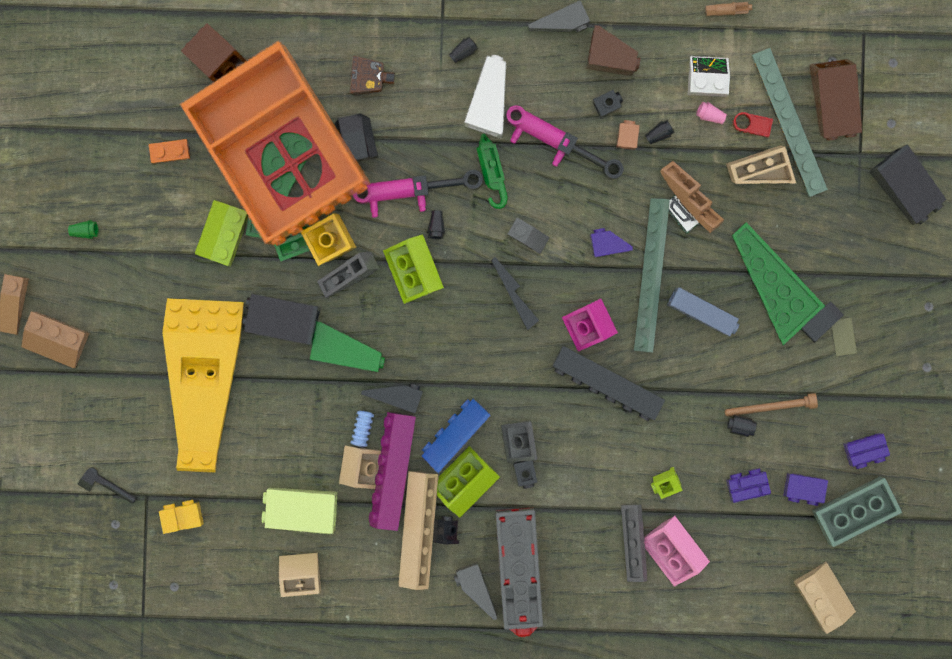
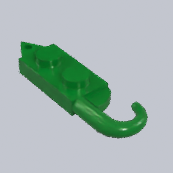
M483 133L480 137L479 147L476 148L483 177L488 188L499 191L501 199L499 204L493 202L492 198L488 200L493 208L502 209L508 201L504 184L505 178L496 143L493 144L486 134Z

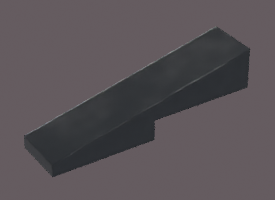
M494 257L491 261L523 324L529 330L539 319L515 293V290L520 285L497 258Z

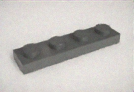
M641 504L621 505L627 582H645L648 580Z

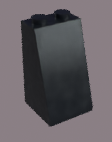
M908 144L897 148L869 171L912 225L924 223L929 218L927 215L932 211L935 213L944 206L942 203L947 200Z
M251 294V298L247 297L246 308L248 313L247 316L243 317L242 327L245 328L244 332L308 345L313 344L316 323L319 320L321 307Z

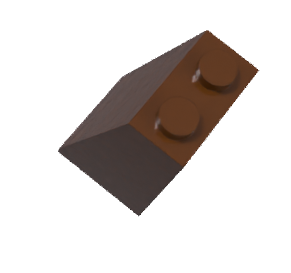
M848 59L809 64L820 135L826 138V140H836L838 136L845 135V137L849 138L857 136V133H862L856 64Z

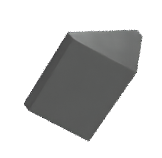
M531 420L501 425L507 463L537 460Z

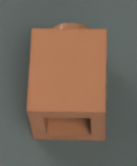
M624 120V123L619 124L616 148L636 150L639 125H635V121Z

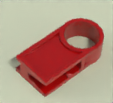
M741 112L733 119V127L739 132L767 138L770 136L773 123L771 118ZM744 115L749 119V126L746 129H740L736 125V118L738 116Z

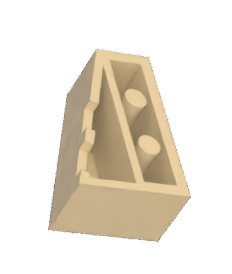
M781 145L726 164L731 182L735 184L796 183L786 148Z

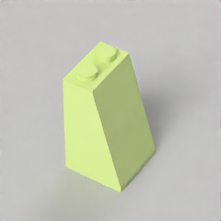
M268 488L267 492L263 493V504H266V511L262 512V523H265V528L333 534L336 528L338 492Z

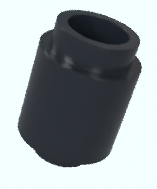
M733 415V418L729 417L727 429H730L731 434L744 437L754 436L757 422L752 421L751 418Z

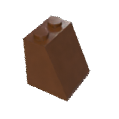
M208 23L181 50L213 82H216L247 62Z
M595 25L592 32L586 69L632 76L639 69L640 58L637 57L638 52L602 27Z

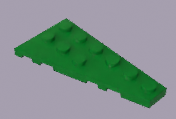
M284 133L280 136L281 142L292 159L297 158L312 148V143L302 135ZM269 142L266 145L262 154V170L265 176H269L285 165L284 158L273 142ZM307 160L299 164L298 169L300 173ZM289 171L274 180L271 186L278 193L288 197L296 182V178ZM248 217L246 236L262 238L250 217Z
M745 222L731 236L779 340L784 345L825 305L752 227Z

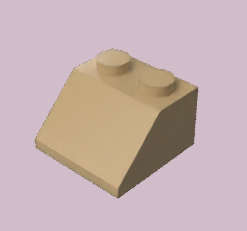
M345 446L339 484L355 488L375 489V476L379 469L378 457L381 454V450Z

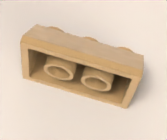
M827 562L793 581L821 629L826 634L843 625L856 612Z

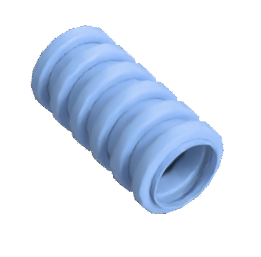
M360 410L357 411V423L354 424L356 429H353L355 433L352 435L353 440H351V444L367 447L366 441H369L370 423H373L371 418L374 417V414Z

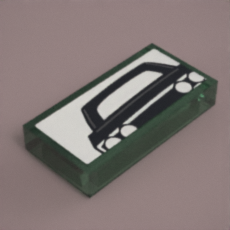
M676 195L669 199V214L685 234L700 224L683 206Z

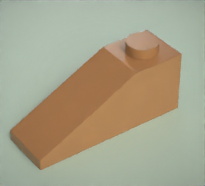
M4 274L0 295V332L18 335L29 281L28 278Z

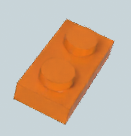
M187 139L149 144L152 164L190 159Z

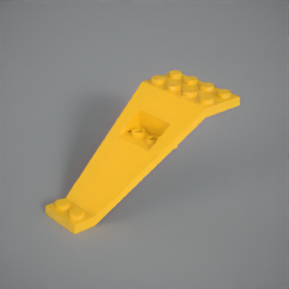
M167 298L163 340L178 443L177 471L216 473L218 450L241 339L244 302Z

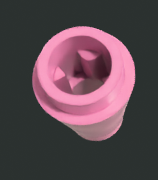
M702 102L696 114L701 120L723 124L727 114L709 102Z

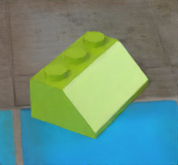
M214 200L195 254L231 267L249 216L247 212Z
M423 234L383 250L404 304L444 288Z
M469 446L438 477L437 496L448 509L460 518L500 476Z

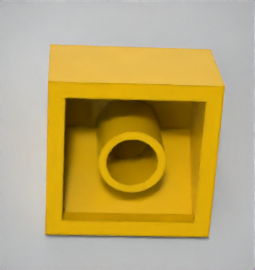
M332 214L301 231L318 266L339 258L357 248L339 214Z

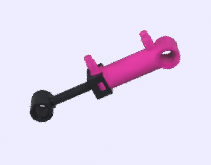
M516 105L508 109L506 114L507 122L511 126L516 127L510 142L515 144L524 131L557 149L558 152L552 163L556 167L564 155L568 157L572 151L603 168L605 177L610 180H616L622 175L624 168L619 160L612 159L606 162L575 144L578 139L577 137L524 110L521 106ZM514 111L519 112L521 119L518 121L512 120L511 113ZM610 165L618 167L616 175L609 173L608 167Z
M469 170L462 178L427 182L425 175L375 182L367 186L368 195L366 198L360 199L357 195L358 193H355L353 197L361 204L370 203L373 218L378 217V201L417 197L420 212L426 210L425 196H429L428 189L464 185V187L470 190H477L481 187L483 178L479 171ZM469 176H477L479 179L476 185L469 184L467 181Z

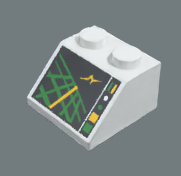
M690 56L688 95L726 97L729 94L730 83L728 58Z

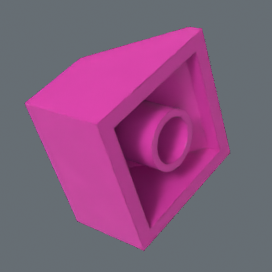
M602 299L562 317L578 352L618 333Z

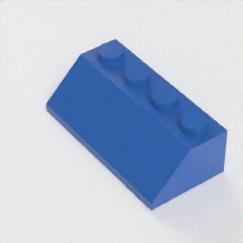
M467 399L460 407L462 411L458 415L454 413L447 421L449 426L445 430L441 428L435 434L437 439L432 444L428 442L422 449L424 452L422 457L436 472L439 473L490 417V413L475 399L471 401Z

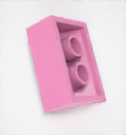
M676 516L663 522L644 537L645 549L673 586L699 574L710 562Z

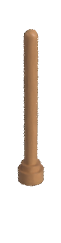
M816 393L807 394L803 399L726 409L725 415H743L801 406L815 409L818 408Z

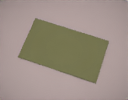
M852 318L839 319L832 326L836 357L856 354Z

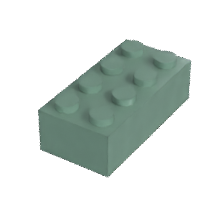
M881 476L812 510L828 544L832 547L902 513L886 479Z

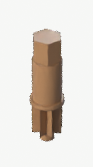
M748 2L705 6L706 16H734L736 14H747L749 10H752V4L748 5Z

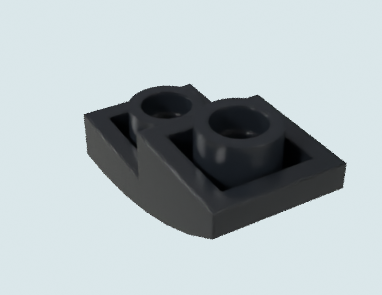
M830 301L801 330L815 343L844 314Z

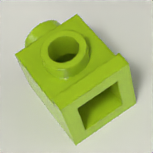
M674 467L653 477L651 486L655 494L659 493L661 499L683 491Z

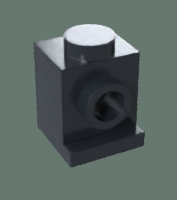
M614 90L592 100L600 119L622 107L620 103L623 102L620 93H615ZM611 99L613 104L608 106L606 100Z
M533 460L514 462L518 486H523V489L534 487V483H537ZM525 470L529 472V476L526 478L522 476V472Z
M442 516V519H434L433 542L445 545L459 544V540H457L458 520H453V516Z

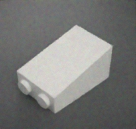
M497 55L487 56L465 120V127L500 139L503 133L506 62L503 61L502 57Z

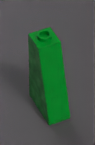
M322 322L316 323L310 360L379 372V368L383 369L385 357H382V352Z

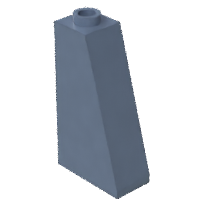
M681 288L674 289L667 303V306L726 336L735 334L739 327L737 323L738 318Z

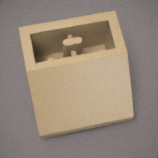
M318 552L279 556L281 597L311 595L321 592Z

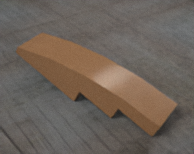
M674 161L661 169L660 172L683 206L707 231L711 233L723 223L724 219L710 208L713 202L699 191L701 185Z

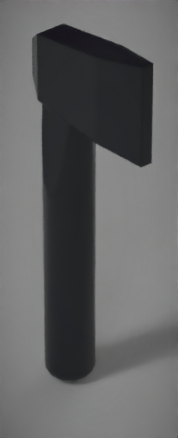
M93 467L89 468L77 483V485L90 492L96 481L133 504L136 501L134 495L99 475L98 471Z

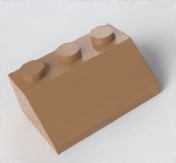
M31 311L24 328L21 347L75 369L90 333L39 312Z

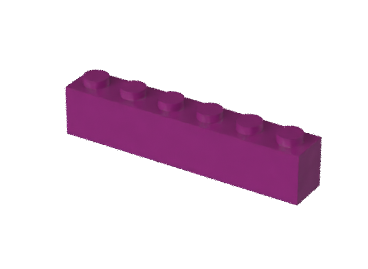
M387 412V416L384 419L385 431L381 438L382 450L378 457L379 469L375 476L376 488L372 495V512L369 514L370 526L376 529L398 531L415 416Z

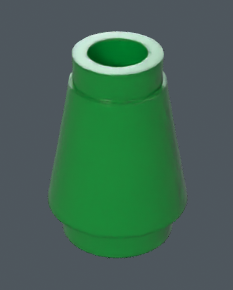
M88 220L69 225L68 233L70 237L93 239L98 236L99 228L97 222Z

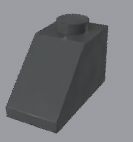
M516 218L507 236L541 254L550 238L519 218Z

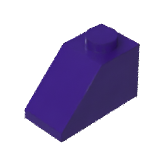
M605 228L593 230L594 234L590 235L594 258L633 250L630 244L611 231L605 232Z

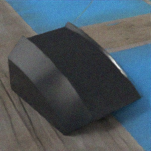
M360 113L337 119L334 125L356 161L378 157L369 117Z

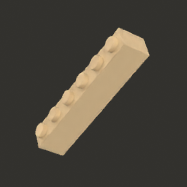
M408 471L399 587L413 590L429 588L438 474Z

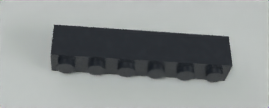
M562 346L552 364L555 367L554 372L562 376L565 374L572 376L571 381L579 385L582 382L589 385L588 390L597 395L599 391L606 394L605 399L614 404L616 400L623 404L622 408L631 413L633 409L640 413L639 417L648 422L650 418L655 421L665 402L659 396L565 346Z

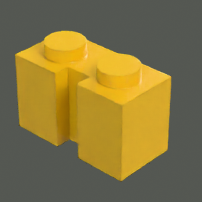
M193 500L184 501L181 506L175 507V503L164 505V509L159 511L163 534L200 527L204 524L200 503H194Z

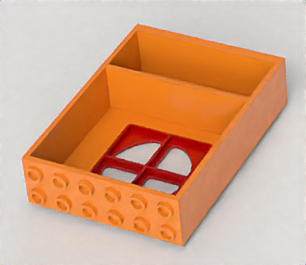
M279 41L180 104L266 244H276V246L283 244L287 241L286 237L291 234L293 236L297 235L303 230V226L306 224L310 226L319 220V216L330 214L335 210L334 207L339 203L343 205L352 199L350 196L355 193H363L368 189L367 186L371 184L287 47ZM284 133L302 135L312 143V148L297 158L292 159L281 142L280 136ZM269 142H273L284 158L285 165L269 176H265L262 170V154L266 145ZM318 154L321 158L322 174L318 185L315 188H310L300 173L298 166L313 155ZM291 171L304 193L300 197H287L275 191L271 183Z

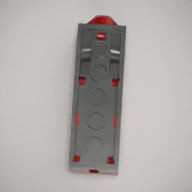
M534 508L496 510L504 630L509 629L518 637H527L538 627H543Z

